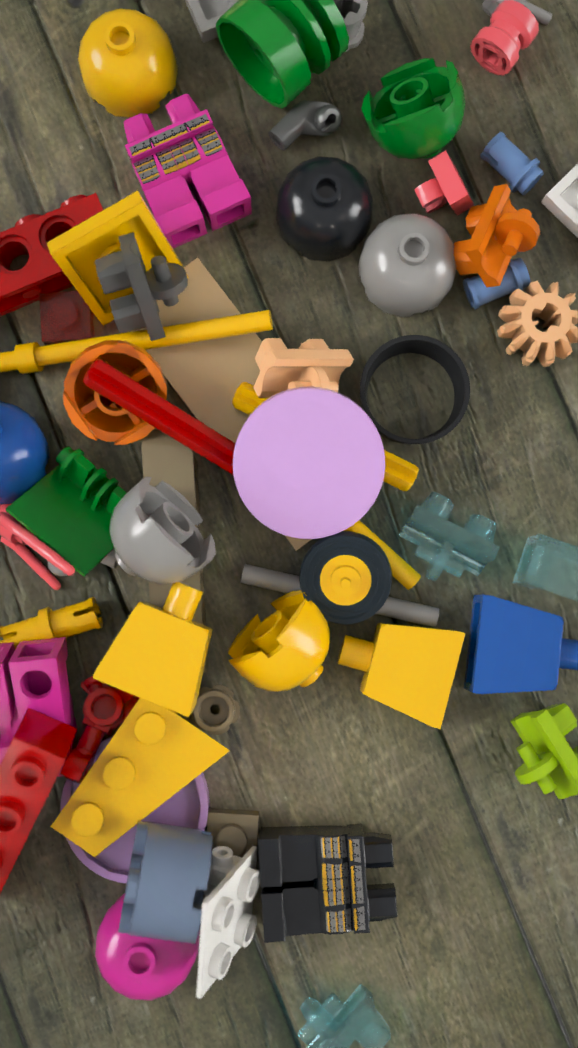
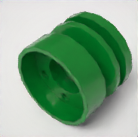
M238 0L216 22L218 38L234 68L261 98L272 106L281 109L286 107L311 84V73L321 74L330 66V61L333 62L348 49L349 36L345 21L333 0Z

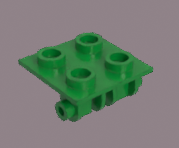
M67 446L56 457L55 461L59 465L10 504L6 511L85 577L114 549L110 534V520L115 506L127 492L120 486H117L119 481L116 478L108 479L106 477L107 471L104 468L99 470L95 468V465L84 457V451L80 448L73 450L70 446Z

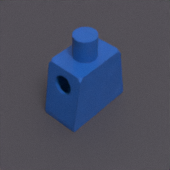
M474 595L464 689L476 694L556 690L559 668L578 671V640L562 638L564 621L561 616L491 595Z

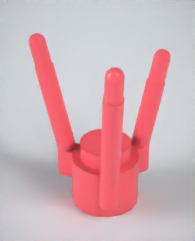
M10 504L0 505V536H2L0 541L14 550L52 589L59 590L61 588L60 581L25 545L31 547L68 576L75 573V568L6 511Z

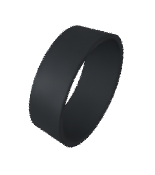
M406 335L386 342L371 355L361 375L360 398L364 411L374 423L377 431L384 437L402 444H424L447 435L461 421L469 404L470 381L462 360L449 346L428 336ZM416 353L430 357L445 369L452 381L454 406L451 415L438 431L425 438L408 439L394 435L384 429L369 410L367 390L370 379L383 362L396 355Z

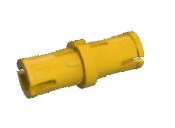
M91 597L88 600L54 611L50 607L40 609L38 616L6 626H0V637L4 639L0 640V643L14 642L16 650L21 641L68 638L93 629L103 628V619L97 617V615L101 614L96 599Z

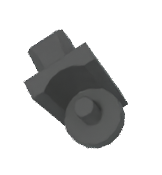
M134 232L118 236L121 251L95 260L98 279L105 295L131 287L134 294L110 300L112 314L119 334L147 328L151 341L164 338L166 336L159 317L160 311L156 300H163L164 304L169 307L176 305L179 302L178 295L188 285L186 271L176 263H167L166 258L161 255L151 259L152 268L146 271Z

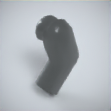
M301 101L268 132V135L279 149L285 151L300 135H331L341 126L342 114L336 106L326 102Z

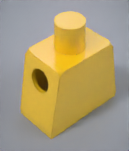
M176 582L172 584L163 608L148 602H139L98 665L92 678L189 717L197 703L212 635V628L192 620L203 591L181 582Z
M378 623L372 642L344 635L337 664L364 671L360 686L362 694L433 728L441 729L466 633L450 629Z

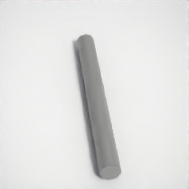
M249 564L244 565L241 583L286 594L291 591L301 590L299 576ZM388 596L384 605L375 614L436 627L439 608Z

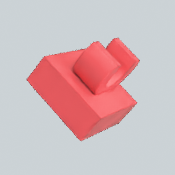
M446 150L428 161L436 178L430 179L414 189L422 207L426 209L427 213L439 209L447 202L457 216L470 209L471 206H475Z

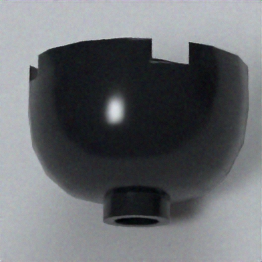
M319 156L301 162L287 174L278 192L276 221L284 241L288 245L290 243L294 249L302 252V256L310 260L330 262L348 256L363 241L371 226L373 198L367 180L354 165L337 157Z

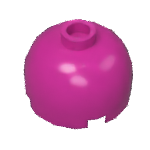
M124 893L107 910L97 930L95 958L101 976L115 992L131 1000L152 1001L169 995L188 977L197 958L200 930L195 944L119 933L118 929L125 898Z

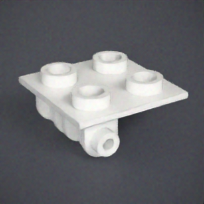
M218 846L212 850L207 890H204L205 898L202 902L197 998L201 999L216 979L222 980L225 977L232 958L241 947L246 948L254 936L257 918L255 915H252L253 899L260 884V871L256 870L258 849L256 846H252L242 858L233 855L232 849L226 846Z

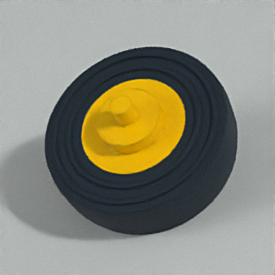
M342 531L338 534L321 538L310 547L301 564L299 582L304 599L312 600L326 620L337 624H355L370 618L384 605L391 590L392 572L385 552L375 541L360 533Z

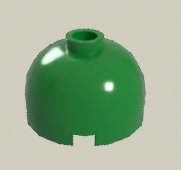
M423 58L406 63L388 72L380 79L383 88L374 97L371 91H368L364 97L361 110L371 134L379 147L397 158L419 159L433 157L449 144L461 128L466 104L464 89L458 71L452 62L446 60L447 68L437 67L434 58Z

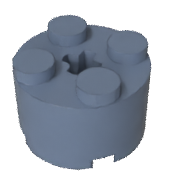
M138 821L118 929L119 933L180 943H196L201 925L202 909L200 908L204 890H207L213 842L212 832Z

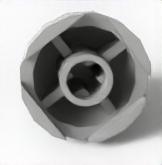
M416 213L394 215L379 223L365 241L358 265L359 277H361V282L365 288L364 292L369 301L383 312L399 317H411L415 313H423L428 309L430 311L436 308L449 293L457 271L453 254L454 242L448 231L434 219Z
M144 477L123 496L114 508L110 520V534L116 551L115 559L126 573L132 576L137 575L149 582L160 585L182 582L212 561L216 555L214 539L211 534L203 539L195 525L198 526L204 520L182 494L163 481L156 487L149 485L151 477Z

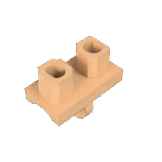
M265 338L255 357L260 373L253 388L259 398H270L288 389L307 386L321 387L338 392L341 374L345 368L351 366L354 358L348 349H329L323 339H308L301 343L299 349H287L281 338Z

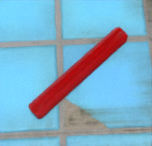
M96 359L90 365L83 381L86 386L233 475V453L236 443L104 361Z

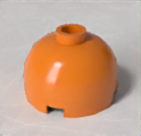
M105 340L87 347L72 361L64 380L63 405L72 424L86 437L95 441L100 439L105 442H114V445H127L145 438L155 427L89 388L83 381L90 365L96 359H100L167 400V382L159 363L144 348L125 340Z

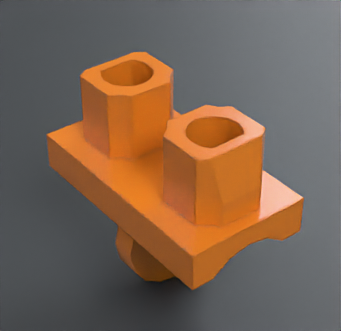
M508 184L494 186L486 204L470 207L466 216V228L471 235V239L454 243L453 254L458 273L462 276L478 273L487 288L500 286L512 256L516 255L517 252L531 250L537 244L541 232L539 224L532 218V213L528 209L516 210L511 204L509 198L511 190Z

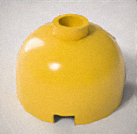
M119 8L103 13L90 24L80 41L78 60L86 90L93 100L95 99L97 103L105 107L107 112L114 116L131 118L140 113H153L160 107L159 102L166 97L169 91L171 95L176 86L178 67L167 33L155 19L137 10Z
M301 590L291 591L270 603L277 611L269 615L262 622H260L258 614L255 615L239 632L229 648L228 654L233 658L228 660L243 678L257 688L278 692L290 690L298 685L300 687H307L316 681L323 672L324 667L322 663L328 654L330 644L328 623L312 600L308 601L306 598L304 599Z

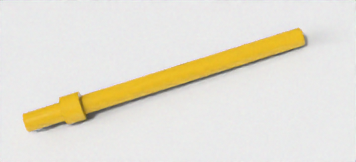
M270 310L164 326L163 329L166 337L153 341L150 340L148 331L145 329L40 346L38 342L18 344L13 351L0 352V373L18 370L21 374L43 371L46 365L72 362L87 347L105 340H125L148 350L273 330Z

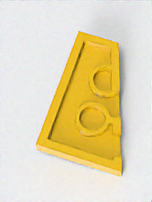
M139 698L51 827L95 857L138 824V821L143 820L230 750L176 712Z

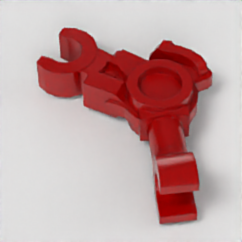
M93 676L81 683V688L88 694L83 704L84 719L82 723L86 725V728L77 747L71 751L60 773L65 778L79 784L92 768L95 754L104 735L110 736L112 730L121 726L140 698L121 689L109 687L108 684L92 678Z

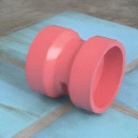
M504 0L499 4L491 15V25L480 29L470 45L475 60L487 71L496 75L504 76L508 74L519 59V50L529 47L539 32V25L533 13L527 7L514 0Z

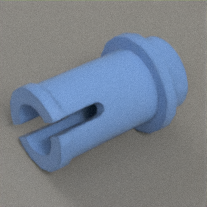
M503 132L495 135L480 155L482 160L488 162L511 184L509 188L512 193L518 190L522 195L527 194L544 174L538 167L540 161L537 158L529 159Z
M521 258L510 260L500 286L487 288L479 275L463 280L464 291L474 310L506 296L516 289L523 291V288L530 284L527 267Z

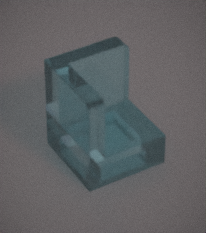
M542 534L529 536L513 584L531 590L541 589L573 601H578V547Z

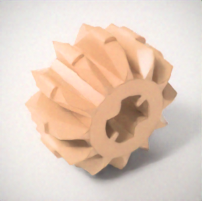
M538 280L531 282L526 292L516 289L509 296L511 305H504L499 311L498 316L506 324L498 329V337L512 338L513 341L506 348V354L512 355L518 349L523 351V366H529L537 356L541 365L548 367L554 363L555 356L562 359L568 357L572 353L570 343L578 342V327L575 326L578 324V310H571L569 307L575 301L576 293H570L561 298L558 296V282L551 283L545 292ZM536 317L545 321L542 325V328L548 327L545 332L535 327L539 323L538 320L532 322Z

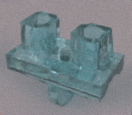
M431 492L421 506L417 505L405 521L398 536L418 545L414 555L430 563L425 577L433 582L438 579L443 570L460 578L464 569L478 576L488 562L492 563L495 560L500 546L493 543L497 524L482 515L475 514L469 517L464 528L448 521L454 504L451 499L437 492Z
M362 984L355 989L344 1004L337 995L331 993L322 1004L312 997H307L300 1006V1010L307 1022L297 1034L308 1045L306 1048H349L355 1040L364 1048H383L390 1040L389 1025L375 1009L372 993Z

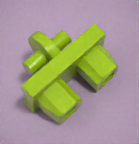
M565 703L555 704L539 711L520 713L510 722L523 741V744L516 749L524 761L515 771V776L519 783L525 785L536 781L544 794L554 791L558 799L578 795V745L572 749L564 737L577 727V719L569 706Z

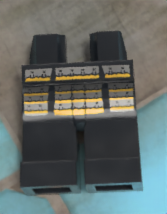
M349 824L346 826L261 827L258 837L260 882L261 888L263 887L261 898L264 943L282 942L286 940V936L317 933L343 934L354 931V934L370 933L369 922L387 920L398 916L394 883L369 885L366 883L367 868L394 867L393 845L390 834L363 833L362 824Z

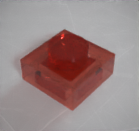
M78 291L39 293L42 342L45 345L94 338L93 312Z

